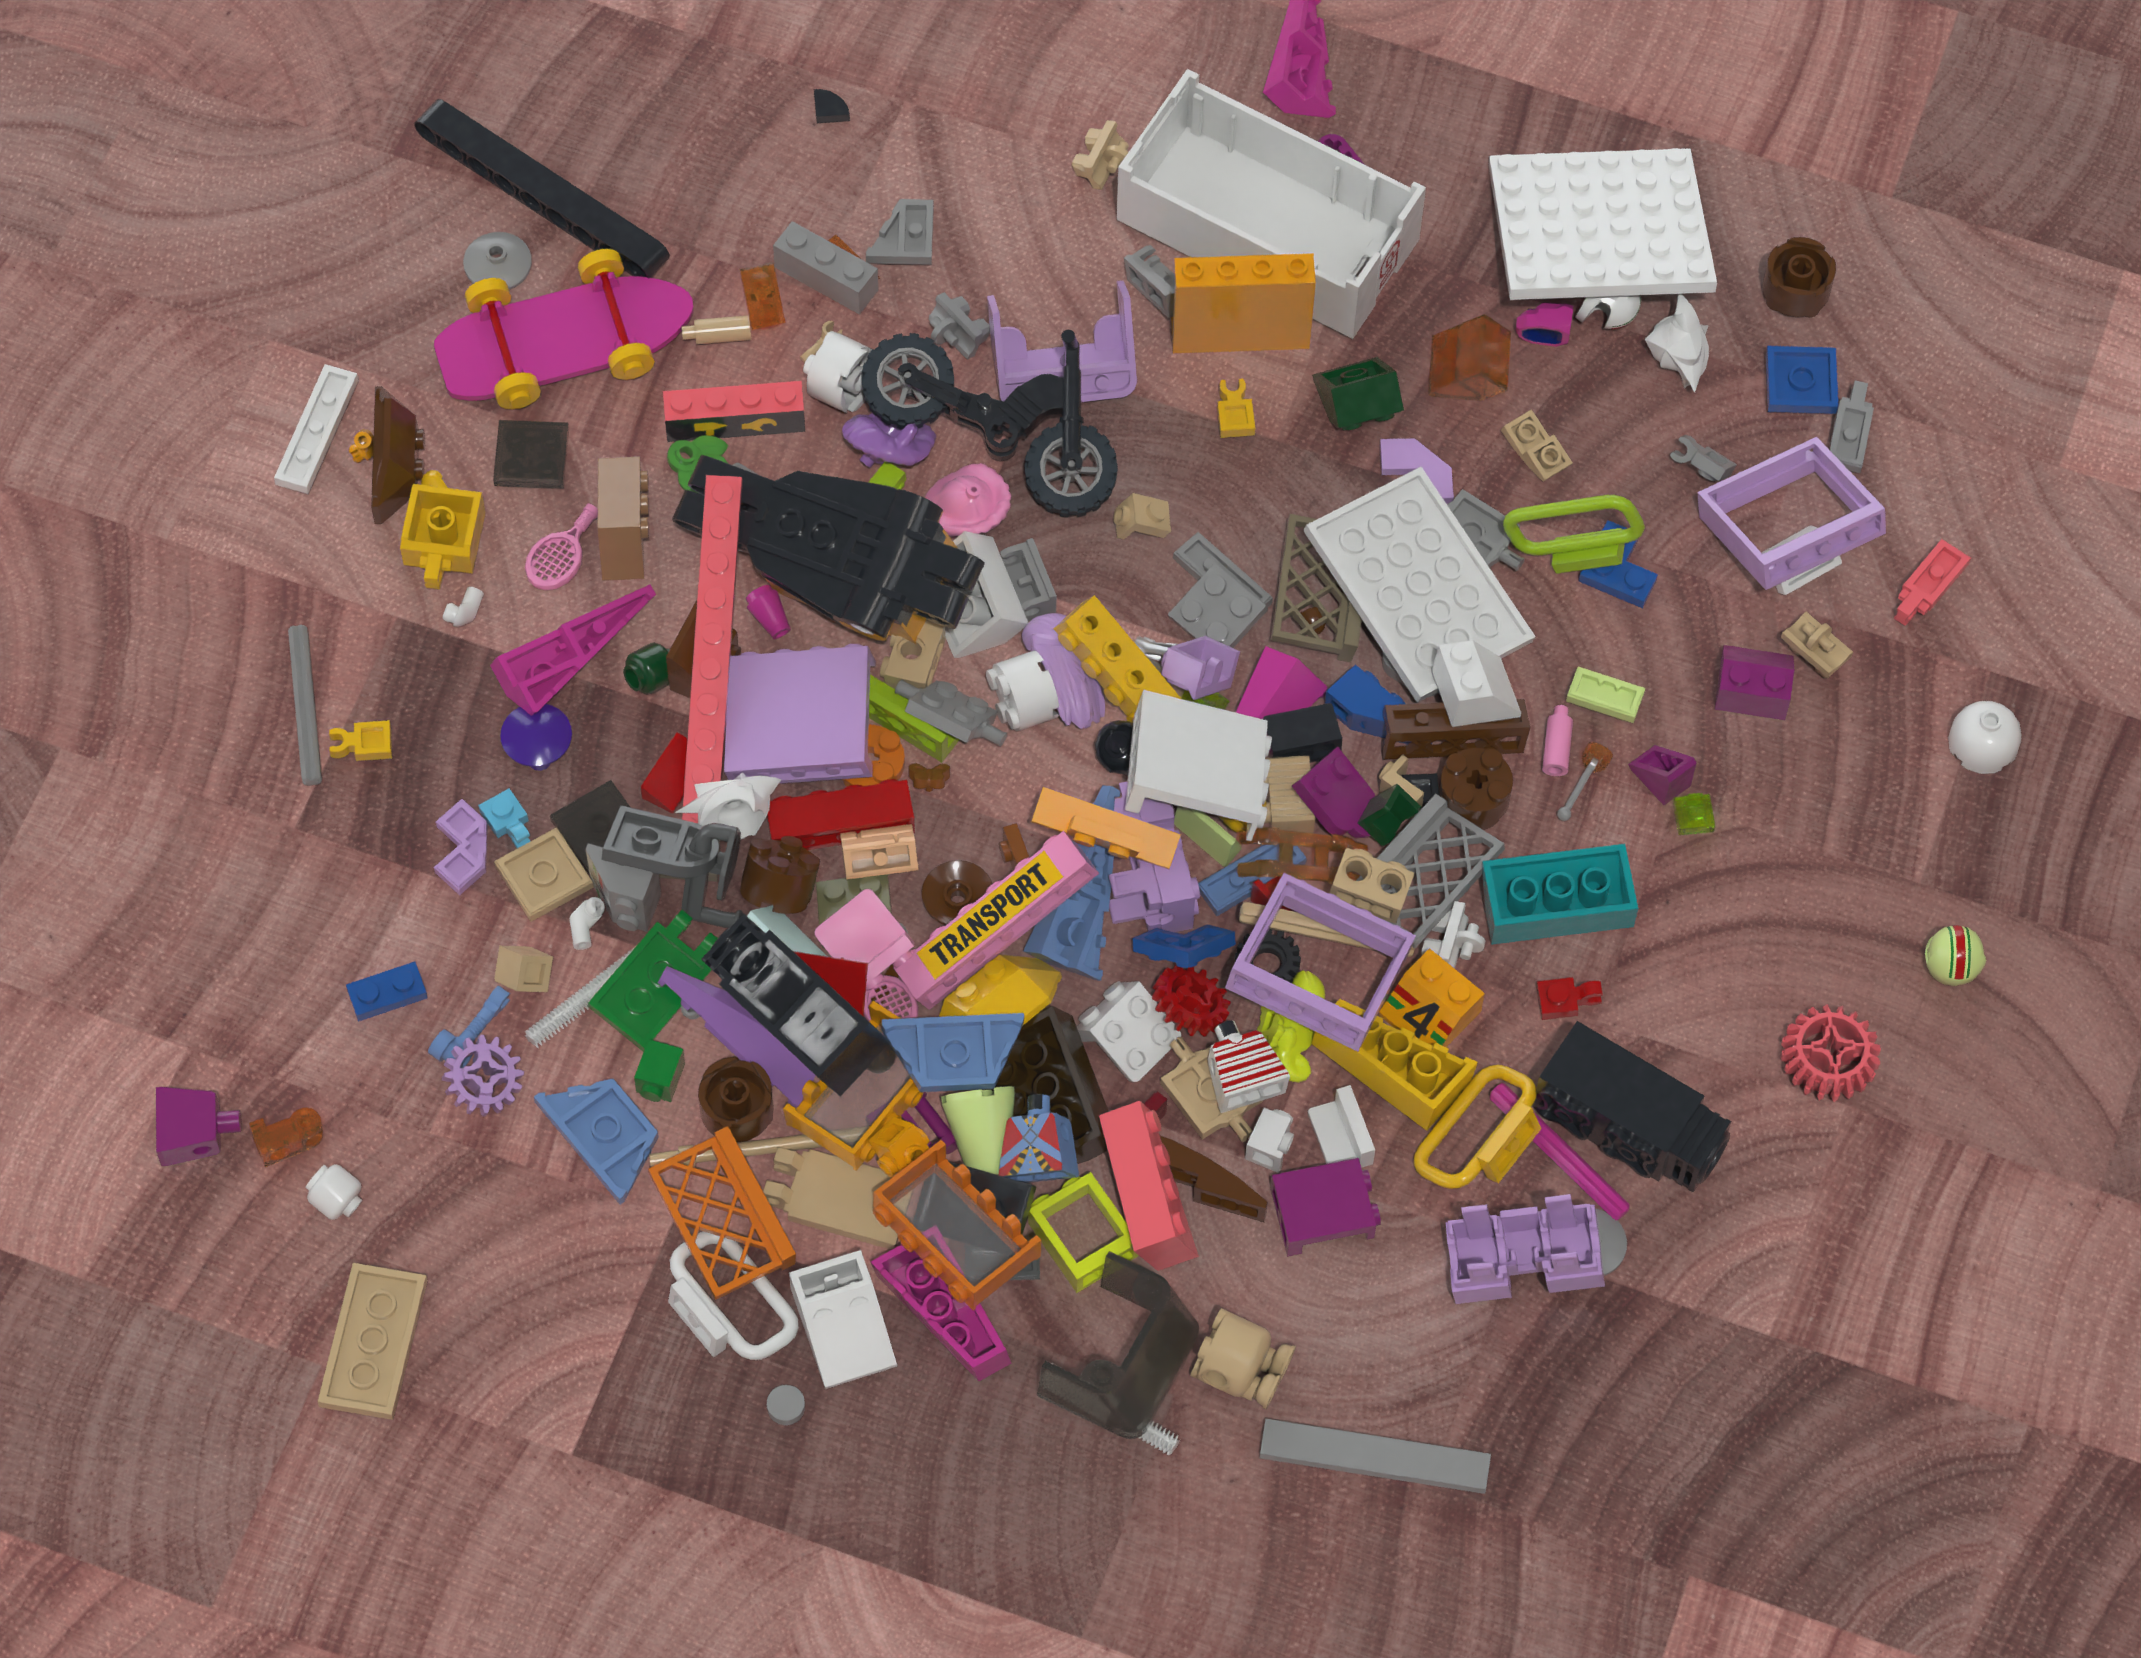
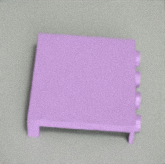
M848 644L842 648L829 649L816 646L810 650L803 651L780 649L775 651V653L759 654L756 652H744L738 656H730L724 773L728 780H734L742 772L746 777L768 776L782 779L779 784L872 777L873 764L868 756L870 666H876V661L869 647L860 644Z

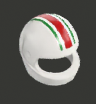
M1641 296L1586 297L1575 318L1580 322H1584L1592 312L1602 310L1607 315L1604 329L1623 328L1632 323L1637 317L1641 307Z

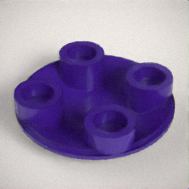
M545 704L532 716L521 707H518L507 716L502 725L500 734L501 744L506 754L515 762L530 766L534 770L542 771L565 754L571 743L572 729L566 715L552 705Z

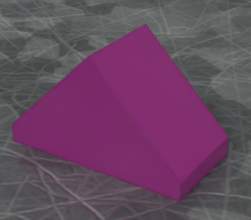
M1654 745L1628 765L1631 771L1663 805H1666L1691 786L1697 763L1694 757Z

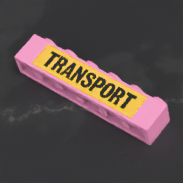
M1065 831L1059 835H1054L1046 840L1043 848L1033 856L1020 861L1015 866L1014 871L1007 877L990 885L986 893L976 902L964 906L959 911L958 916L946 926L934 930L929 939L920 947L910 950L913 956L898 968L894 967V969L914 998L930 1010L1096 877L1099 872L1078 843L1074 842L1073 838Z

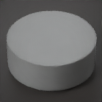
M781 1385L773 1389L767 1398V1411L770 1418L780 1425H791L799 1421L805 1411V1401L801 1391L791 1385Z

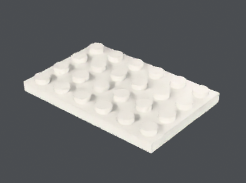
M1422 467L1307 524L1304 528V533L1417 703L1439 692L1432 673L1438 645L1473 640L1502 659L1532 643L1536 637Z

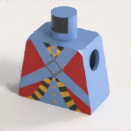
M1042 1094L1028 1096V1115L1010 1117L1007 1120L999 1176L1023 1183L1079 1177L1071 1122L1057 1113H1050V1096Z

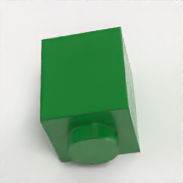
M648 1039L634 1076L636 1093H640L643 1098L649 1101L659 1102L664 1100L672 1102L685 1066L684 1050Z

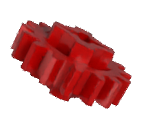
M1176 965L1173 969L1167 967L1153 985L1155 992L1152 995V1000L1159 1002L1155 1010L1157 1012H1165L1166 1017L1164 1021L1166 1023L1174 1021L1177 1031H1180L1183 1027L1187 1028L1190 1036H1194L1197 1030L1203 1037H1206L1210 1031L1215 1033V1028L1223 1023L1230 1013L1227 1009L1231 1002L1223 998L1227 993L1226 989L1217 988L1218 979L1212 978L1209 980L1206 977L1207 971L1204 969L1197 973L1194 967L1186 968V970Z

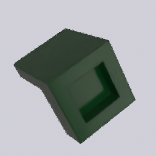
M1395 784L1370 799L1358 824L1383 847L1393 840L1401 823L1417 814L1421 806L1404 789Z

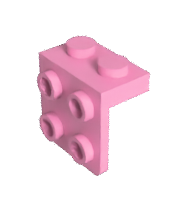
M864 889L815 929L816 938L832 957L840 959L843 957L846 960L868 963L867 991L884 979L881 972L893 964L895 968H898L913 956L910 949L914 947L915 942L871 889Z

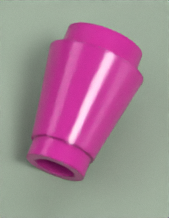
M764 585L748 594L746 597L748 602L747 609L771 635L772 639L781 638L791 630L777 590H773L770 585Z

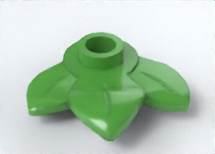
M709 435L699 436L692 442L687 440L674 442L667 452V461L671 469L678 473L680 486L684 490L696 492L688 486V482L700 456L704 455L728 463L722 457L727 450L728 444L720 438ZM680 452L689 455L690 459L683 458Z

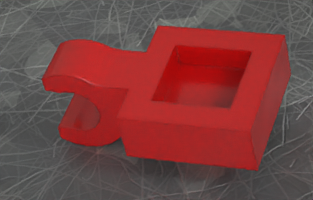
M1573 977L1537 981V994L1542 1020L1578 1016V1006L1602 1004L1601 981H1589L1577 987L1574 985Z

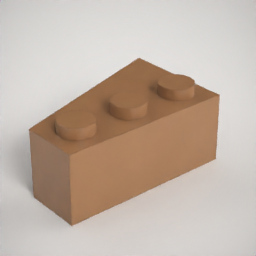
M640 457L598 458L597 529L602 581L644 579L643 538H649L648 517H643V515H649L648 494H642V492L649 491L648 470L641 471Z

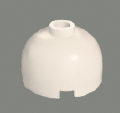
M1993 701L1972 703L1965 706L1955 717L1948 736L1949 749L1953 756L1956 754L1957 758L1962 761L1961 765L1966 769L1980 774L1996 773L2001 771L2002 767L2009 763L2011 764L2016 758L2021 743L2020 723L2013 712L2000 703Z

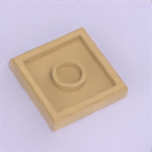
M557 827L494 861L495 868L531 922L594 888L589 875Z

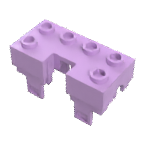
M1128 782L1119 783L1122 797L1115 799V812L1180 834L1179 830H1174L1175 817L1172 804L1145 797L1139 814L1126 811ZM1181 836L1169 870L1129 856L1132 870L1109 875L1115 898L1111 899L1109 903L1113 924L1144 919L1148 931L1154 928L1171 932L1193 929L1194 915L1199 914L1197 899H1200V891L1197 878L1190 877L1188 863L1185 860Z
M1567 1194L1545 1197L1547 1209H1541V1211H1538L1537 1207L1500 1211V1216L1489 1214L1487 1204L1461 1207L1464 1219L1445 1222L1451 1265L1452 1293L1455 1303L1461 1304L1512 1298L1510 1276L1544 1272L1549 1293L1604 1287L1605 1281L1595 1205H1573L1571 1195Z

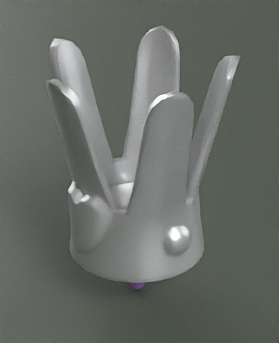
M1138 636L1135 640V644L1160 673H1162L1163 668L1154 660L1162 661L1168 647L1178 645L1155 642L1153 639Z

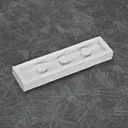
M324 365L275 474L274 480L276 485L306 494L309 493L359 381L357 373Z

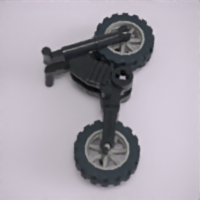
M1065 330L1061 334L1065 347L1064 355L1060 358V363L1063 366L1062 378L1053 374L1036 376L1015 388L1005 401L992 399L987 393L977 395L954 387L952 362L946 356L945 350L941 346L938 347L931 338L926 337L924 339L916 333H910V336H902V333L893 335L892 339H884L879 342L878 347L875 350L872 349L868 354V359L862 369V389L864 399L875 416L878 415L888 425L894 424L897 425V428L904 429L908 424H916L917 428H921L923 424L928 422L931 424L938 419V415L943 414L960 424L981 432L985 438L987 453L998 461L1012 458L1017 451L1018 439L1022 437L1026 440L1028 435L1046 417L1053 414H1062L1060 423H1057L1055 427L1044 429L1041 435L1032 441L1025 459L1027 488L1032 493L1035 502L1044 506L1046 511L1052 514L1053 512L1059 513L1061 517H1069L1070 515H1077V517L1085 516L1087 512L1098 510L1101 504L1109 499L1115 487L1118 464L1114 448L1111 447L1110 441L1104 434L1098 433V429L1091 425L1089 427L1082 425L1084 418L1081 417L1082 374L1080 370V345L1072 330ZM902 358V365L898 368V371L889 367L891 363ZM907 358H914L922 362L916 367L908 363ZM929 366L933 376L922 372L923 369ZM884 372L899 381L883 387L882 379ZM900 388L902 393L899 402H895L887 393ZM906 398L918 402L916 404L904 405ZM1003 435L1008 437V440L1002 439L1000 443L995 441V438L1001 439ZM1062 447L1061 460L1051 455L1055 450ZM1091 454L1097 467H1083L1082 463ZM1046 461L1055 464L1061 470L1046 475ZM1082 474H1096L1095 480L1090 487L1082 480ZM1060 478L1061 482L1064 483L1062 491L1053 487L1050 481ZM1075 481L1082 489L1079 493H1067L1070 482Z

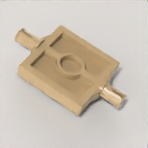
M1178 1037L1177 1041L1173 1040L1170 1047L1180 1058L1181 1062L1174 1070L1161 1077L1160 1084L1203 1140L1220 1128L1231 1126L1241 1142L1246 1141L1247 1138L1249 1139L1253 1130L1243 1119V1116L1247 1111L1263 1102V1100L1221 1113L1208 1066V1056L1211 1047L1193 1053L1183 1037Z

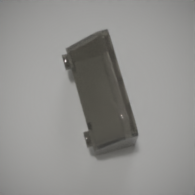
M1109 1251L1105 1258L1100 1287L1151 1311V1314L1121 1366L1107 1360H1094L1085 1366L1079 1377L1045 1361L1041 1368L1037 1396L1126 1439H1136L1145 1434L1193 1350L1199 1335V1324L1164 1277Z

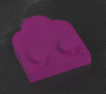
M1337 747L1292 785V788L1323 827L1332 835L1343 836L1349 833L1355 838H1368L1371 835L1358 824V821L1370 799L1375 797V794L1339 747Z

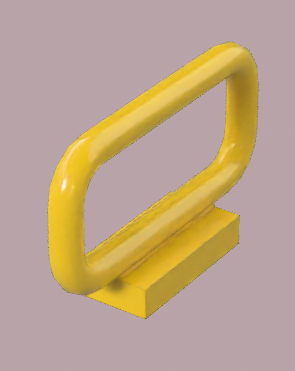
M1491 1065L1480 1070L1419 1145L1414 1154V1166L1417 1173L1441 1187L1456 1189L1468 1185L1483 1170L1488 1179L1499 1184L1542 1129L1532 1109L1536 1099V1086L1533 1080L1527 1075L1503 1065ZM1500 1079L1522 1090L1521 1097L1461 1172L1448 1174L1429 1164L1428 1159L1486 1084L1492 1080Z

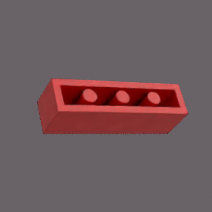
M887 779L875 785L862 786L855 784L847 786L843 790L830 792L816 790L808 795L798 797L779 796L770 801L769 811L766 816L770 840L781 841V838L784 836H792L800 839L803 843L802 847L807 850L841 845L840 833L855 831L858 834L862 830L912 824L915 834L914 813L907 780Z

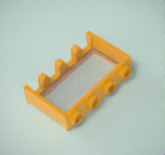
M872 1001L869 1005L871 1017L869 1022L881 1034H883L881 1030L882 1019H901L875 1001ZM889 1044L841 1097L821 1080L817 1084L812 1080H808L802 1089L804 1100L801 1104L794 1108L787 1103L783 1111L787 1126L797 1129L853 1166V1169L857 1171L863 1162H870L876 1155L868 1140L893 1117L902 1119L901 1115L909 1107L914 1108L921 1100L924 1092L918 1090Z

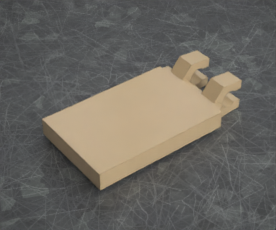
M778 1147L774 1158V1171L794 1176L791 1189L785 1184L766 1181L763 1193L770 1206L787 1212L788 1221L890 1250L896 1248L898 1234L890 1226L884 1227L873 1214V1192L892 1177L885 1174L879 1168L862 1164L855 1171L853 1166L841 1158L812 1149L809 1152L803 1151L801 1156L796 1151ZM914 1189L894 1204L905 1217Z

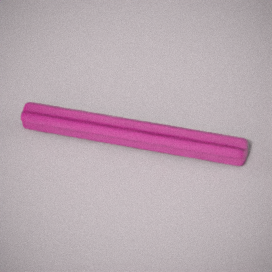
M1504 1083L1497 1085L1490 1093V1100L1506 1115L1519 1099ZM1535 1113L1542 1129L1532 1141L1606 1213L1615 1220L1621 1219L1628 1212L1629 1203Z

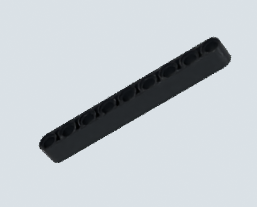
M435 100L414 122L415 129L426 141L592 250L613 249L617 251L621 257L624 271L630 275L647 277L649 279L669 259L670 254L668 250L656 238L444 100Z

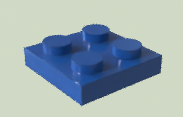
M1767 346L1768 412L1837 414L1839 406L1836 348Z

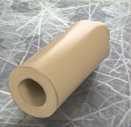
M749 315L694 320V325L682 326L683 340L696 339V345L751 340Z

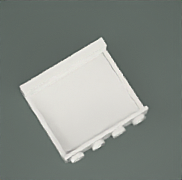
M1143 690L1133 720L1125 810L1139 814L1146 797L1247 822L1246 840L1252 841L1256 828H1263L1267 815V807H1263L1262 804L1265 803L1269 784L1264 783L1270 767V760L1265 759V757L1268 756L1272 737L1267 736L1268 721Z

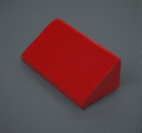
M676 732L641 785L642 799L672 814L684 798L688 739Z

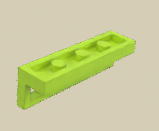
M870 674L869 719L889 730L895 731L899 737L942 763L960 739L905 712L909 699L896 694L894 688Z

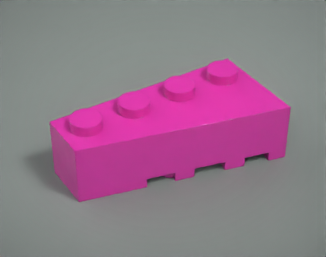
M937 1226L923 1232L922 1234L964 1276ZM901 1244L870 1261L876 1276L978 1381L1012 1364L1005 1346L981 1304L979 1303L973 1311L965 1302H957L950 1294L948 1285L939 1276L935 1278L926 1270L922 1262L923 1260L915 1251L909 1252Z

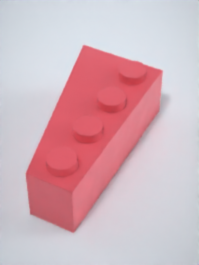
M1137 1101L1099 1115L1134 1252L1157 1271L1199 1257L1179 1197V1191L1169 1166L1170 1157L1165 1145L1161 1142L1159 1135L1161 1123L1155 1110H1150L1141 1101Z

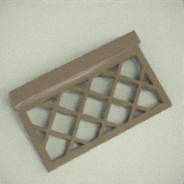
M1290 514L1287 523L1271 641L1338 654L1337 660L1351 663L1358 648L1362 619L1343 590L1341 589L1340 591L1338 589V582H1333L1323 570L1326 567L1324 561L1317 563L1308 552L1310 548L1314 547L1309 541L1303 545L1294 534L1295 526L1305 528L1307 524L1317 519ZM1299 555L1311 567L1300 575L1290 565V561ZM1316 573L1326 587L1313 594L1303 580ZM1297 585L1307 599L1294 606L1286 596V591ZM1329 592L1339 602V607L1330 613L1318 600ZM1312 604L1318 608L1323 617L1309 625L1299 611ZM1290 616H1293L1302 627V630L1295 634L1280 631L1282 621ZM1327 623L1335 633L1334 642L1321 639L1314 630Z

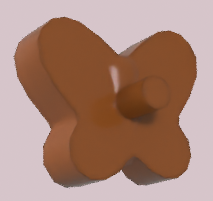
M913 763L909 765L908 776L913 781L914 788H926L927 792H931L933 788L943 789L945 787V781L950 778V766L948 764H939L932 769H927L920 764Z

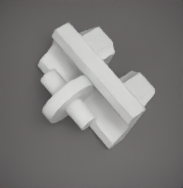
M1454 901L1453 908L1432 929L1435 932L1445 933L1443 941L1426 938L1422 948V955L1430 948L1455 968L1459 953L1460 958L1469 960L1472 952L1483 951L1486 941L1477 934L1478 925L1474 923L1468 925L1469 918L1464 914L1465 903Z

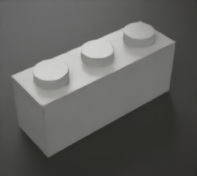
M793 221L773 245L775 268L859 315L878 292V268Z

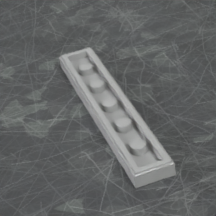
M1265 1418L1259 1458L1485 1494L1491 1454Z

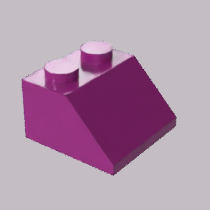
M1723 645L1715 710L1785 720L1791 701L1794 656Z

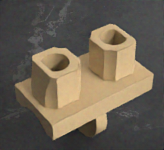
M1107 120L1103 129L1090 128L1085 136V144L1087 149L1091 151L1090 154H1076L1072 162L1076 175L1088 178L1094 189L1102 190L1110 173L1116 172L1128 154L1127 149L1129 145L1117 133L1116 128L1118 125L1116 121Z
M1807 612L1781 635V638L1789 645V648L1815 667V671L1823 678H1829L1853 654L1852 650L1831 633L1832 627L1827 623L1821 625Z

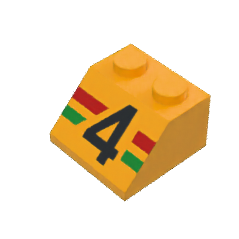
M1429 948L1405 972L1379 1011V1016L1396 1029L1401 1030L1403 1027L1414 1032L1415 1038L1434 1046L1435 1043L1447 1047L1482 1011L1485 993Z

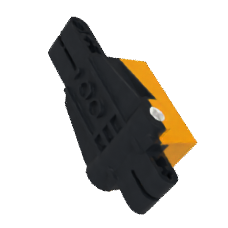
M700 456L688 482V486L696 492L684 491L672 521L689 531L702 535L706 475L742 477L738 549L750 554L754 567L771 587L778 591V594L805 603L840 625L881 641H886L888 636L898 635L916 644L917 636L926 620L948 628H957L969 601V598L959 591L965 593L973 592L985 562L957 548L939 523L943 509L937 504L915 493L891 486L802 471H795L774 481L712 457Z

